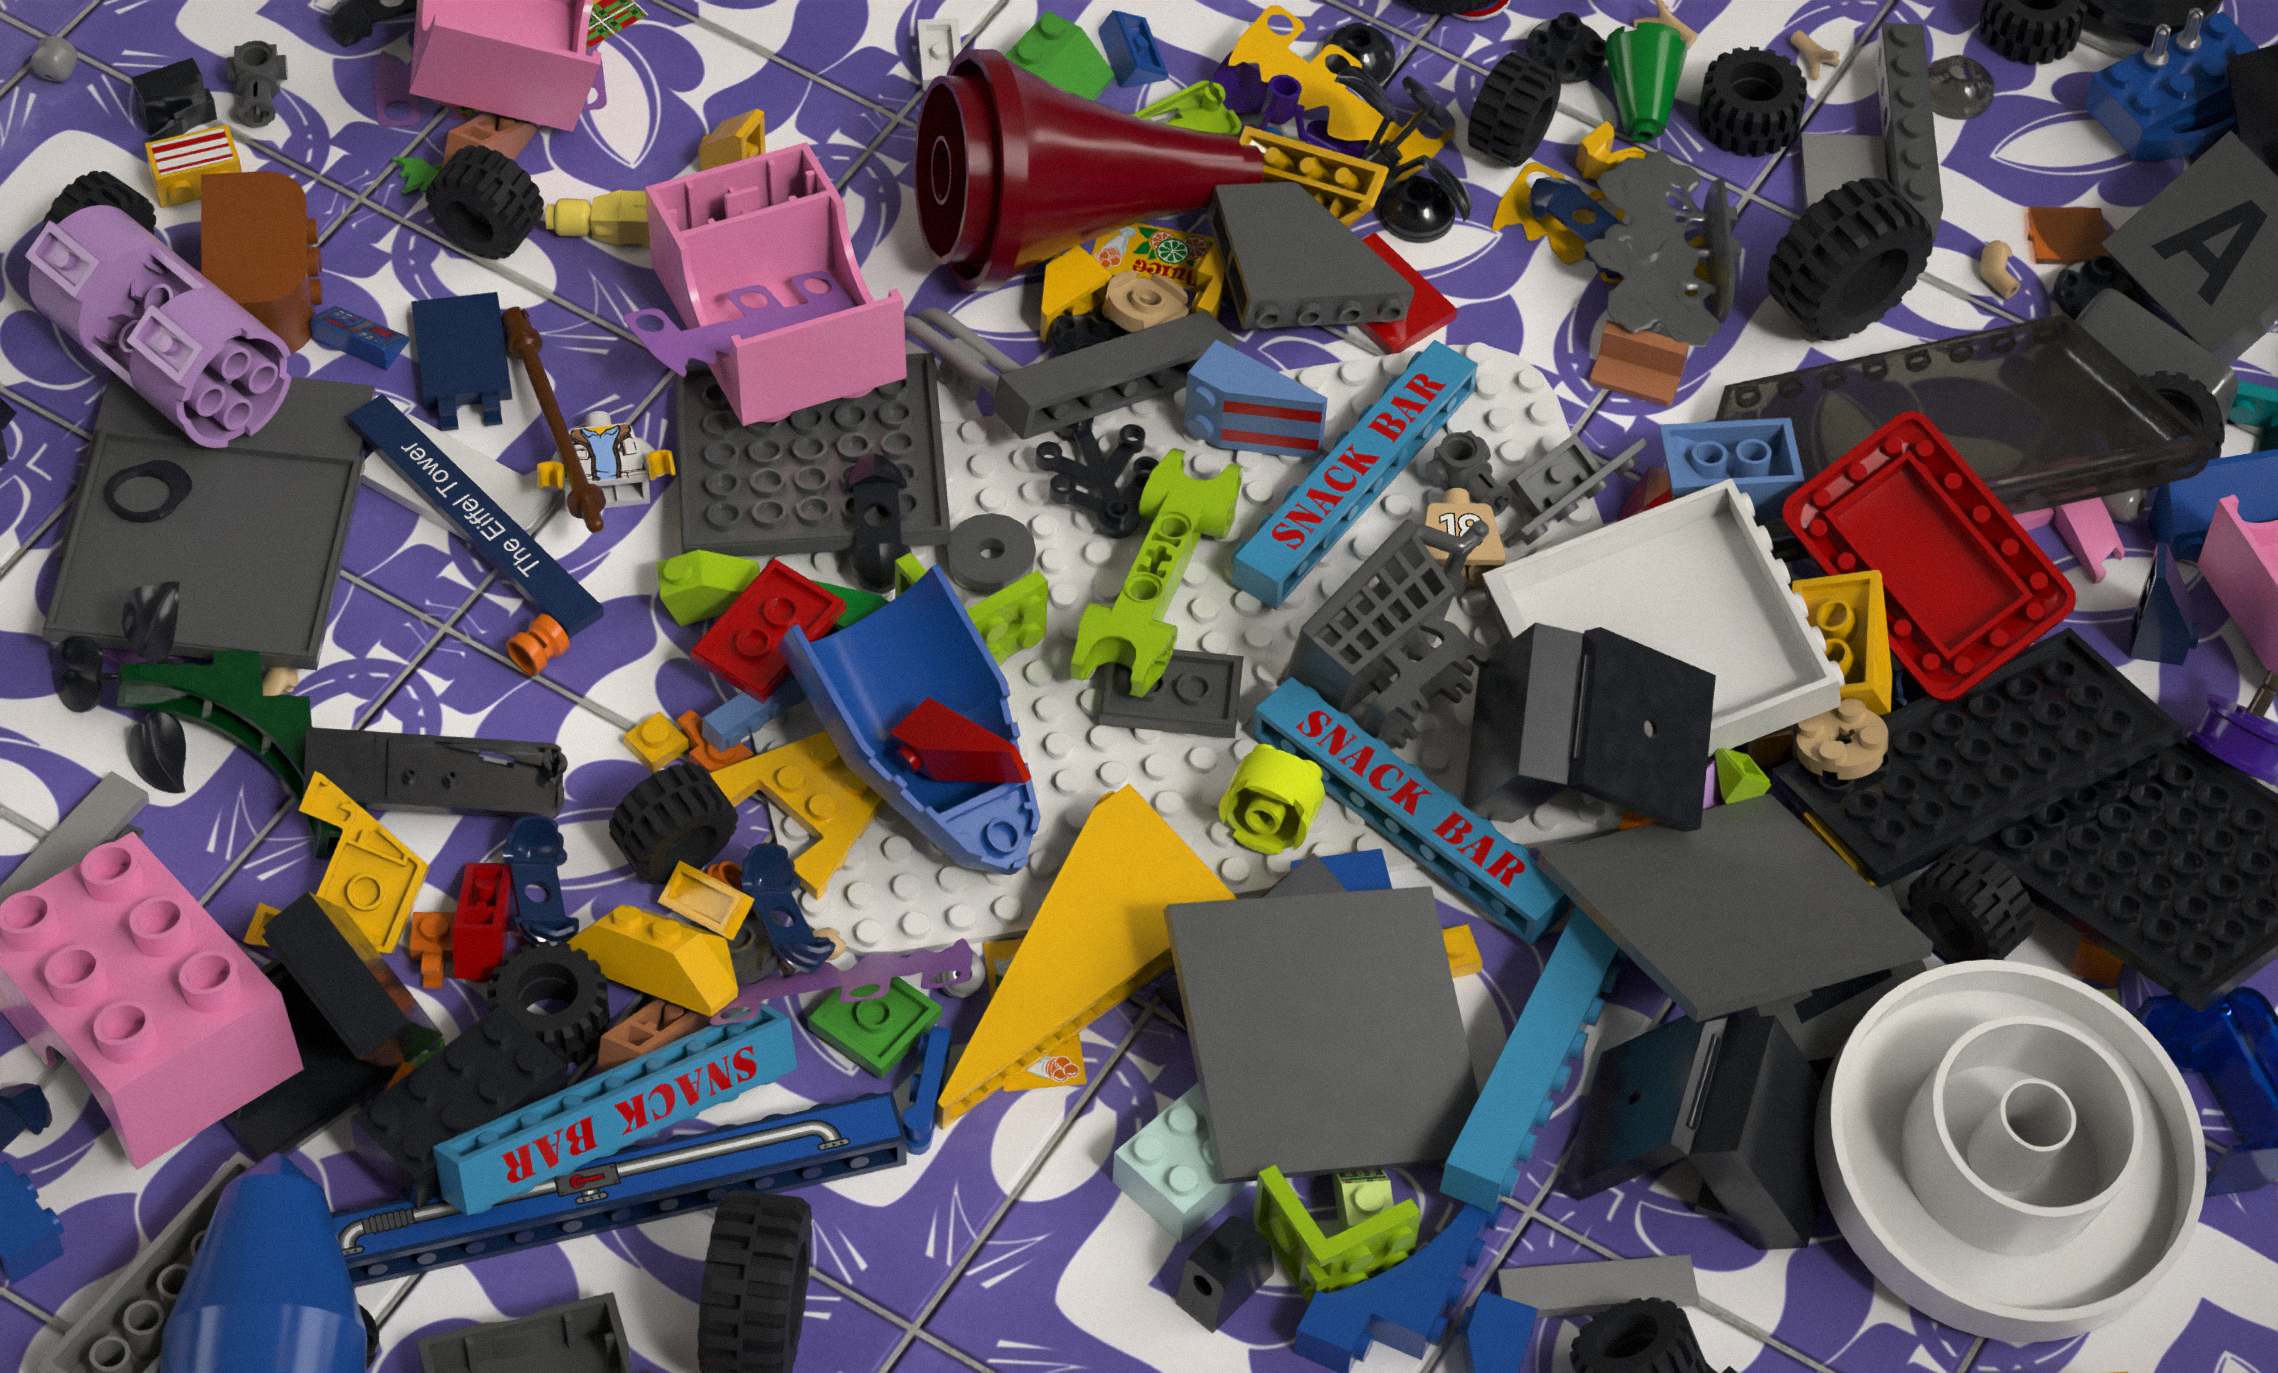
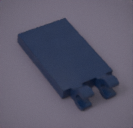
M498 292L411 301L425 409L438 408L441 431L458 430L456 406L482 403L485 426L503 424L500 401L511 400L512 391Z

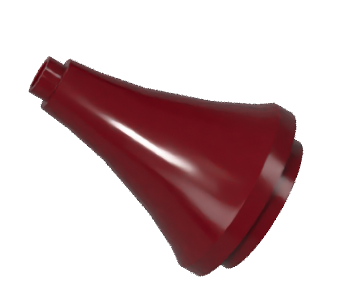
M964 49L959 52L952 61L946 76H937L931 81L924 95L918 118L914 154V183L921 234L931 258L940 265L947 264L954 281L960 288L966 291L998 290L1018 274L1060 252L1135 223L1194 210L1208 209L1215 185L1258 184L1263 181V160L1260 149L1256 145H1241L1239 139L1230 134L1192 130L1135 117L1064 90L1015 64L998 50Z

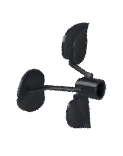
M1348 66L1337 75L1334 82L1353 89L1384 117L1372 141L1364 148L1366 153L1359 159L1386 166L1389 171L1385 180L1389 176L1395 180L1401 173L1422 165L1450 196L1458 208L1464 223L1470 216L1471 196L1464 184L1438 159L1432 160L1427 155H1422L1402 165L1399 164L1403 156L1397 147L1429 115L1444 130L1450 131L1455 127V119L1449 110L1437 99H1434L1424 85L1411 76H1406L1402 80L1403 87L1423 110L1392 142L1385 139L1382 143H1379L1390 122L1398 119V114L1390 104L1389 96L1365 70L1357 66Z
M170 581L140 586L132 590L125 599L122 611V626L125 637L129 642L137 645L135 649L136 655L144 658L149 663L166 665L196 664L190 660L183 661L181 658L171 659L167 657L171 651L175 636L180 582ZM74 636L63 640L57 646L53 655V678L57 693L68 709L79 713L89 712L98 705L102 695L101 681L118 682L119 673L101 672L104 658L103 651L94 640L84 636ZM148 710L145 714L146 723L136 724L130 732L129 754L133 767L137 774L155 789L175 794L186 792L183 779L186 761V740L182 725L176 717L168 712Z

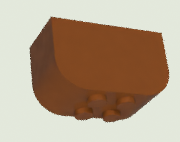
M273 171L201 174V274L279 336L288 346L291 354L298 351L312 337L310 320L315 315V305H323L321 279H315V277L319 276V272H322L321 247H313V244H318L317 218H309L304 190L293 178Z

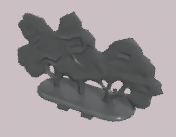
M1661 150L1657 152L1649 151L1643 159L1627 157L1624 161L1618 163L1616 169L1606 171L1597 179V184L1608 201L1617 208L1624 210L1632 218L1628 226L1614 224L1605 231L1604 239H1595L1585 245L1584 248L1601 268H1608L1619 272L1624 277L1616 288L1608 291L1607 313L1616 323H1621L1632 333L1653 327L1655 322H1660L1678 343L1688 342L1690 343L1689 346L1706 347L1708 345L1707 339L1715 337L1716 333L1722 330L1720 324L1724 323L1728 318L1733 304L1736 284L1735 266L1742 253L1741 241L1739 239H1732V232L1738 221L1737 207L1728 206L1726 185L1724 180L1719 178L1710 185L1703 211L1700 210L1689 197L1691 192L1697 190L1701 182L1699 174L1690 166L1672 162L1665 152ZM1674 188H1681L1685 196L1677 194ZM1668 196H1672L1685 203L1683 204V209H1688L1690 212L1685 213L1673 208L1668 204ZM1678 215L1686 217L1684 222L1678 223L1675 221ZM1694 220L1702 222L1704 248L1692 247L1684 238V228ZM1700 257L1706 258L1708 283L1694 277L1693 271ZM1686 290H1698L1697 295L1693 297L1685 294ZM1709 294L1712 313L1705 308L1703 302Z

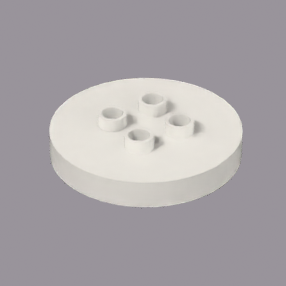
M1964 961L1923 972L1901 983L1884 995L1855 1027L1831 1063L1819 1094L1814 1126L1815 1159L1828 1207L1847 1242L1866 1267L1888 1289L1909 1305L1939 1322L1980 1337L2028 1343L2056 1341L2087 1333L2117 1319L2136 1305L2173 1267L2185 1250L2196 1228L2202 1210L2207 1167L2205 1142L2198 1112L2179 1070L2153 1035L2127 1010L2086 983L2051 969L2016 961Z

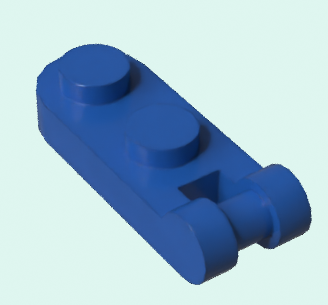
M933 1025L931 1033H922L920 1038L918 1062H924L922 1074L913 1073L909 1102H915V1105L909 1107L903 1114L907 1152L913 1155L926 1153L932 1145L936 1126L937 1101L943 1092L950 1058L952 1028Z

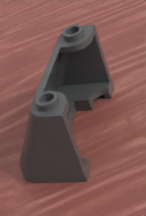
M2106 288L2088 303L2032 373L2027 384L2026 393L2032 396L2038 403L2052 408L2060 407L2070 396L2105 420L2109 415L2108 407L2111 401H2116L2119 397L2118 392L2123 386L2134 384L2135 378L2144 374L2147 377L2154 376L2155 371H2167L2168 374L2176 375V372H2182L2187 374L2190 380L2195 381L2197 379L2206 386L2207 391L2210 394L2213 393L2221 410L2225 429L2239 382L2233 369L2224 361L2121 292ZM2163 399L2151 402L2137 411L2129 423L2127 435L2135 440L2133 450L2137 455L2148 461L2166 463L2178 460L2193 450L2200 439L2202 425L2200 417L2191 406L2178 400Z

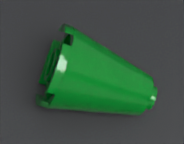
M1637 23V30L1625 32V26L1619 27L1608 35L1605 43V55L1624 132L1635 141L1642 143L1654 141L1665 132L1688 51L1687 41L1683 42L1681 40V32L1676 28L1661 23Z

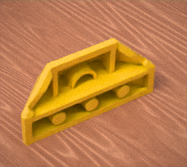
M1246 125L1239 140L1241 145H1256L1260 149L1263 160L1262 183L1297 182L1347 228L1373 209L1389 171L1386 166Z
M621 904L565 942L570 944L571 951L573 952L579 948L588 953V960L595 959L601 966V974H605L606 978L712 1017L738 997V985L725 937L649 909Z

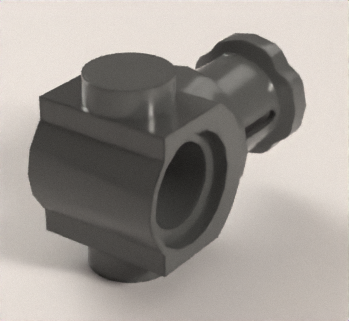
M254 40L243 45L234 46V57H227L228 82H236V90L238 95L242 97V103L238 105L239 120L251 127L267 126L275 119L276 115L272 98L280 92L281 80H288L287 56L278 55L277 44H268L264 41ZM256 106H260V115H256Z
M1471 430L1464 433L1455 432L1448 434L1443 438L1441 445L1434 449L1433 460L1426 463L1427 475L1434 485L1441 486L1445 492L1452 488L1467 490L1470 498L1475 503H1484L1491 506L1494 517L1500 515L1513 499V492L1508 487L1501 486L1491 475L1493 469L1488 462L1491 454L1487 443L1481 437H1476Z

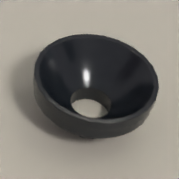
M1352 23L1337 28L1326 37L1321 49L1322 51L1329 44L1339 46L1358 59L1362 69L1378 84L1385 81L1391 75L1395 65V49L1389 37L1375 27L1362 23ZM1353 36H1364L1371 43L1364 47H1358L1351 44L1348 40ZM1331 54L1325 59L1327 69L1337 75L1343 69L1350 66L1349 61L1338 54Z
M1422 176L1408 177L1391 184L1382 196L1379 209L1380 221L1384 228L1396 238L1411 243H1429L1442 238L1451 230L1456 213L1454 202L1438 182ZM1420 189L1428 192L1431 198L1421 202L1415 201L1408 196V193L1412 190Z

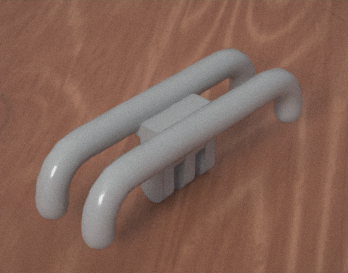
M937 307L926 308L918 314L917 318L914 316H904L905 338L907 333H910L941 355L939 379L946 384L950 383L952 389L956 392H962V396L969 401L977 398L981 386L986 388L994 399L999 377L986 368L987 365H991L1002 374L1023 368L942 309ZM933 324L936 325L954 339L948 340L940 333H938L936 330L931 328V326ZM994 412V419L996 420V422L1000 424H1005V422Z

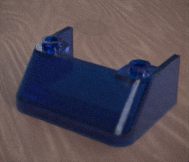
M2245 986L2236 987L2201 1013L2173 994L2147 997L2133 1017L2159 1042L2180 1073L2192 1074L2201 1072L2241 1143L2239 1145H2231L2206 1175L2204 1197L2254 1191L2278 1179V1016L2268 999L2253 988Z

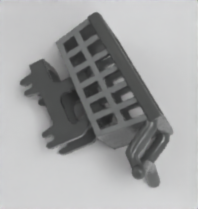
M1406 519L1301 627L1283 678V683L1292 676L1302 685L1316 690L1322 700L1338 712L1347 713L1375 690L1379 695L1371 703L1362 730L1373 738L1386 739L1397 748L1404 749L1407 741L1400 733H1404L1410 740L1417 738L1418 731L1412 724L1418 717L1417 711L1420 710L1426 713L1429 709L1428 702L1438 694H1443L1455 704L1460 703L1462 694L1456 690V687L1460 688L1465 694H1471L1473 690V685L1464 676V674L1471 676L1474 671L1473 665L1467 660H1472L1478 667H1482L1485 662L1483 654L1458 626L1444 619L1453 597L1461 596L1465 592L1466 587L1461 571L1468 555L1488 535V525L1484 521L1478 520L1461 537L1429 526L1416 525L1412 520ZM1425 545L1449 553L1443 570ZM1376 576L1379 583L1371 589L1367 584ZM1360 593L1363 599L1355 606L1351 601ZM1392 605L1402 615L1399 619L1389 610ZM1343 610L1347 615L1338 622L1335 617ZM1376 620L1386 629L1383 633L1373 625ZM1326 627L1330 629L1323 638L1318 636ZM1360 635L1370 643L1366 648L1356 639ZM1437 636L1442 640V644L1437 648H1429L1435 643ZM1346 650L1354 659L1348 662L1340 653ZM1397 673L1398 680L1393 683L1389 678Z

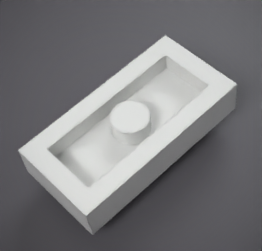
M959 18L918 20V42L923 91L927 90L931 81L937 76H946L952 61L962 51Z

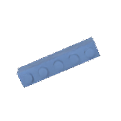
M793 673L784 680L764 704L742 692L703 717L702 736L722 753L729 747L738 745L749 734L758 732L770 720L779 718L793 705L802 703L806 695Z

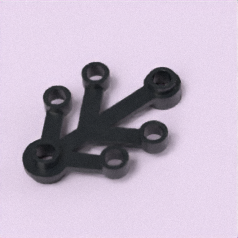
M1094 417L1058 428L1059 433L1064 438L1076 441L1086 465L1062 456V448L1057 443L1047 441L1039 444L1036 448V466L1043 471L1059 473L1050 481L1049 497L1055 503L1069 504L1095 515L1101 531L1108 537L1115 539L1128 537L1140 523L1141 515L1139 514L1137 504L1141 499L1144 487L1151 474L1143 473L1141 470L1152 472L1159 463L1156 459L1148 456L1138 458L1133 465V480L1121 496L1115 483L1134 454L1143 450L1146 436L1144 429L1135 424L1123 426L1119 432L1118 446L1107 463H1105L1092 433ZM1131 437H1132V438H1135V439H1137V440L1131 441V440H1128V439H1126V438H1131ZM1044 455H1052L1054 458H1046ZM1076 481L1096 489L1100 498L1077 490ZM1063 487V488H1067L1068 490H1067V491H1061V490H1058L1057 488Z

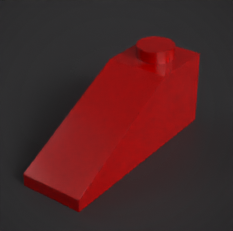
M927 697L889 732L898 749L895 752L896 758L911 773L919 771L927 777L938 781L1026 783L1031 778L1014 744L930 697Z
M466 863L453 925L454 979H468L475 983L489 982L492 980V972L495 967H504L503 958L507 956L512 897L510 867L505 863Z

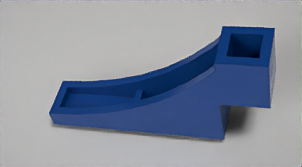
M1499 1202L1495 1212L1491 1213L1467 1203L1449 1226L1427 1246L1401 1264L1372 1279L1339 1291L1325 1294L1317 1290L1297 1328L1294 1354L1338 1373H1350L1356 1360L1364 1363L1375 1340L1419 1360H1423L1430 1344L1439 1346L1449 1319L1445 1318L1444 1315L1449 1305L1457 1308L1468 1284V1280L1463 1277L1468 1267L1474 1269L1478 1267L1487 1242L1482 1240L1487 1228L1494 1231L1497 1229L1506 1204Z

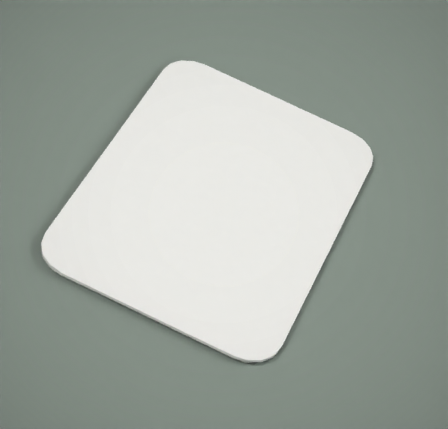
M1484 343L1447 345V347L1478 364L1474 392L1276 610L1232 584L1234 564L1231 563V558L1235 549L1242 541L1246 540L1248 542L1257 533L1262 519L1268 513L1274 514L1282 506L1288 491L1294 485L1300 486L1306 480L1311 467L1318 459L1224 449L1206 440L1196 438L1191 432L1184 429L1187 387L1094 417L1092 433L1105 463H1107L1118 446L1119 432L1123 426L1128 424L1138 425L1144 429L1146 434L1143 450L1134 454L1115 483L1120 496L1133 480V465L1138 458L1148 456L1160 463L1173 448L1186 451L1184 473L1195 480L1207 481L1216 478L1231 463L1243 466L1242 484L1235 509V521L1228 536L1223 540L1202 534L1162 621L1178 627L1177 641L1174 649L1244 656L1235 738L1099 725L1106 663L1097 666L1088 679L1084 681L1071 678V661L1077 642L1079 622L1090 602L1111 608L1114 607L1154 520L1140 517V523L1131 535L1126 538L1115 539L1108 537L1101 531L1095 515L1069 504H1058L1052 501L1049 497L1050 481L1059 473L1043 471L1036 466L1037 446L1047 441L1057 443L1062 448V456L1086 465L1076 441L1064 438L1058 429L1022 440L1006 423H997L994 415L941 423L951 533L961 522L975 515L994 513L1010 516L1024 524L1033 535L1036 556L1032 572L1038 570L1048 580L1046 636L1036 646L1017 652L999 666L1008 682L1011 695L1007 700L1012 720L1018 723L1021 736L1017 741L1024 763H1028L1041 819L1037 832L1032 837L1026 858L1029 859L1027 864L1016 874L1003 875L957 865L889 803L885 802L862 838H857L847 853L846 862L840 871H835L828 882V889L819 900L813 898L800 885L791 892L810 930L815 931L827 927L836 929L840 932L839 937L846 943L845 951L861 957L876 953L905 956L913 954L918 949L929 951L952 947L961 938L965 939L968 944H975L1026 935L1092 812L1095 803L1107 792L1114 791L1116 793L1127 784H1130L1237 899L1264 894L1290 872L1291 861L1306 859L1312 853H1315L1317 857L1382 848L1388 873L1424 867L1417 859L1326 790L1323 805L1301 847L1294 851V847L1285 848L1281 854L1277 855L1257 852L1232 836L1235 829L1227 819L1223 824L1219 816V803L1243 757L1252 752L1256 745L1264 744L1252 735L1255 707L1283 684V678L1301 627L1406 519L1412 520L1416 525H1425L1428 505L1443 503L1445 491L1441 486L1434 485L1426 472V463L1433 460L1434 449L1441 445L1443 438L1451 433H1464L1468 430H1471L1476 437H1481L1487 443L1491 457L1488 462L1493 469L1491 475L1501 486L1508 487L1513 492L1508 485L1511 480L1571 436L1558 397L1543 373L1518 355ZM1425 349L1279 371V373L1328 398L1322 454L1319 458L1325 459L1329 455L1340 434L1344 431L1350 432L1357 424L1364 408L1369 404L1375 405L1382 397L1389 381L1394 377L1399 379L1406 371L1413 355L1418 351L1423 352ZM1131 437V438H1126V439L1131 440V441L1137 440V439L1132 438V437ZM1044 455L1046 458H1054L1052 455ZM1141 470L1143 473H1151L1149 470ZM1076 481L1077 490L1100 498L1096 489ZM1063 487L1057 488L1058 490H1061V491H1067V490H1068L1067 488H1063ZM1513 492L1512 502L1500 515L1495 517L1505 552V565L1603 528L1604 525L1594 497L1588 500L1583 493L1574 500L1579 506L1578 509L1559 523L1552 516L1544 523L1548 531L1527 546L1523 540H1520L1508 549L1503 541L1534 519ZM947 544L909 546L912 555L927 571L932 566L940 565L965 610L997 593L996 588H985V592L972 590L960 583L949 570ZM986 549L980 553L989 559L998 558L1002 555L996 549ZM848 550L738 556L739 558L757 561L760 565V572L775 558L810 580L880 595L889 602L895 599V589L878 593L863 589L859 585L858 580L852 574V566L848 560ZM1375 576L1367 585L1373 589L1379 583L1378 578ZM1466 587L1465 592L1461 596L1453 597L1444 620L1457 625L1483 654L1485 660L1508 644L1487 600L1485 587ZM1359 593L1351 602L1356 606L1363 597ZM1394 605L1389 608L1397 619L1402 616ZM1342 610L1335 619L1339 622L1347 614ZM1377 620L1373 623L1381 633L1386 630ZM1326 627L1318 636L1323 638L1330 629ZM1362 635L1356 638L1365 648L1370 644ZM1437 636L1435 643L1429 648H1437L1442 644V640ZM1346 650L1340 653L1348 662L1354 659ZM1467 660L1474 667L1472 675L1466 676L1464 674L1473 685L1471 694H1465L1460 688L1456 687V690L1462 694V699L1458 704L1453 703L1443 694L1435 696L1428 702V711L1423 713L1418 710V717L1415 722H1412L1418 731L1417 738L1410 740L1404 733H1400L1407 741L1404 749L1397 748L1386 739L1382 740L1394 754L1406 763L1417 766L1426 778L1442 790L1452 792L1462 805L1464 803L1479 667L1472 660ZM1397 673L1389 678L1393 683L1398 680ZM1375 690L1346 713L1361 729L1371 703L1379 695ZM806 697L802 703L793 705L779 718L772 719L764 724L758 732L751 733L756 756L823 732L825 728ZM1568 787L1522 819H1518L1513 823L1493 819L1488 820L1498 832L1510 841L1521 844L1526 849L1605 836L1613 834L1615 830L1621 832L1618 827L1625 814V809L1600 799L1585 804L1581 793ZM766 796L776 843L786 847L788 858L794 861L818 841Z

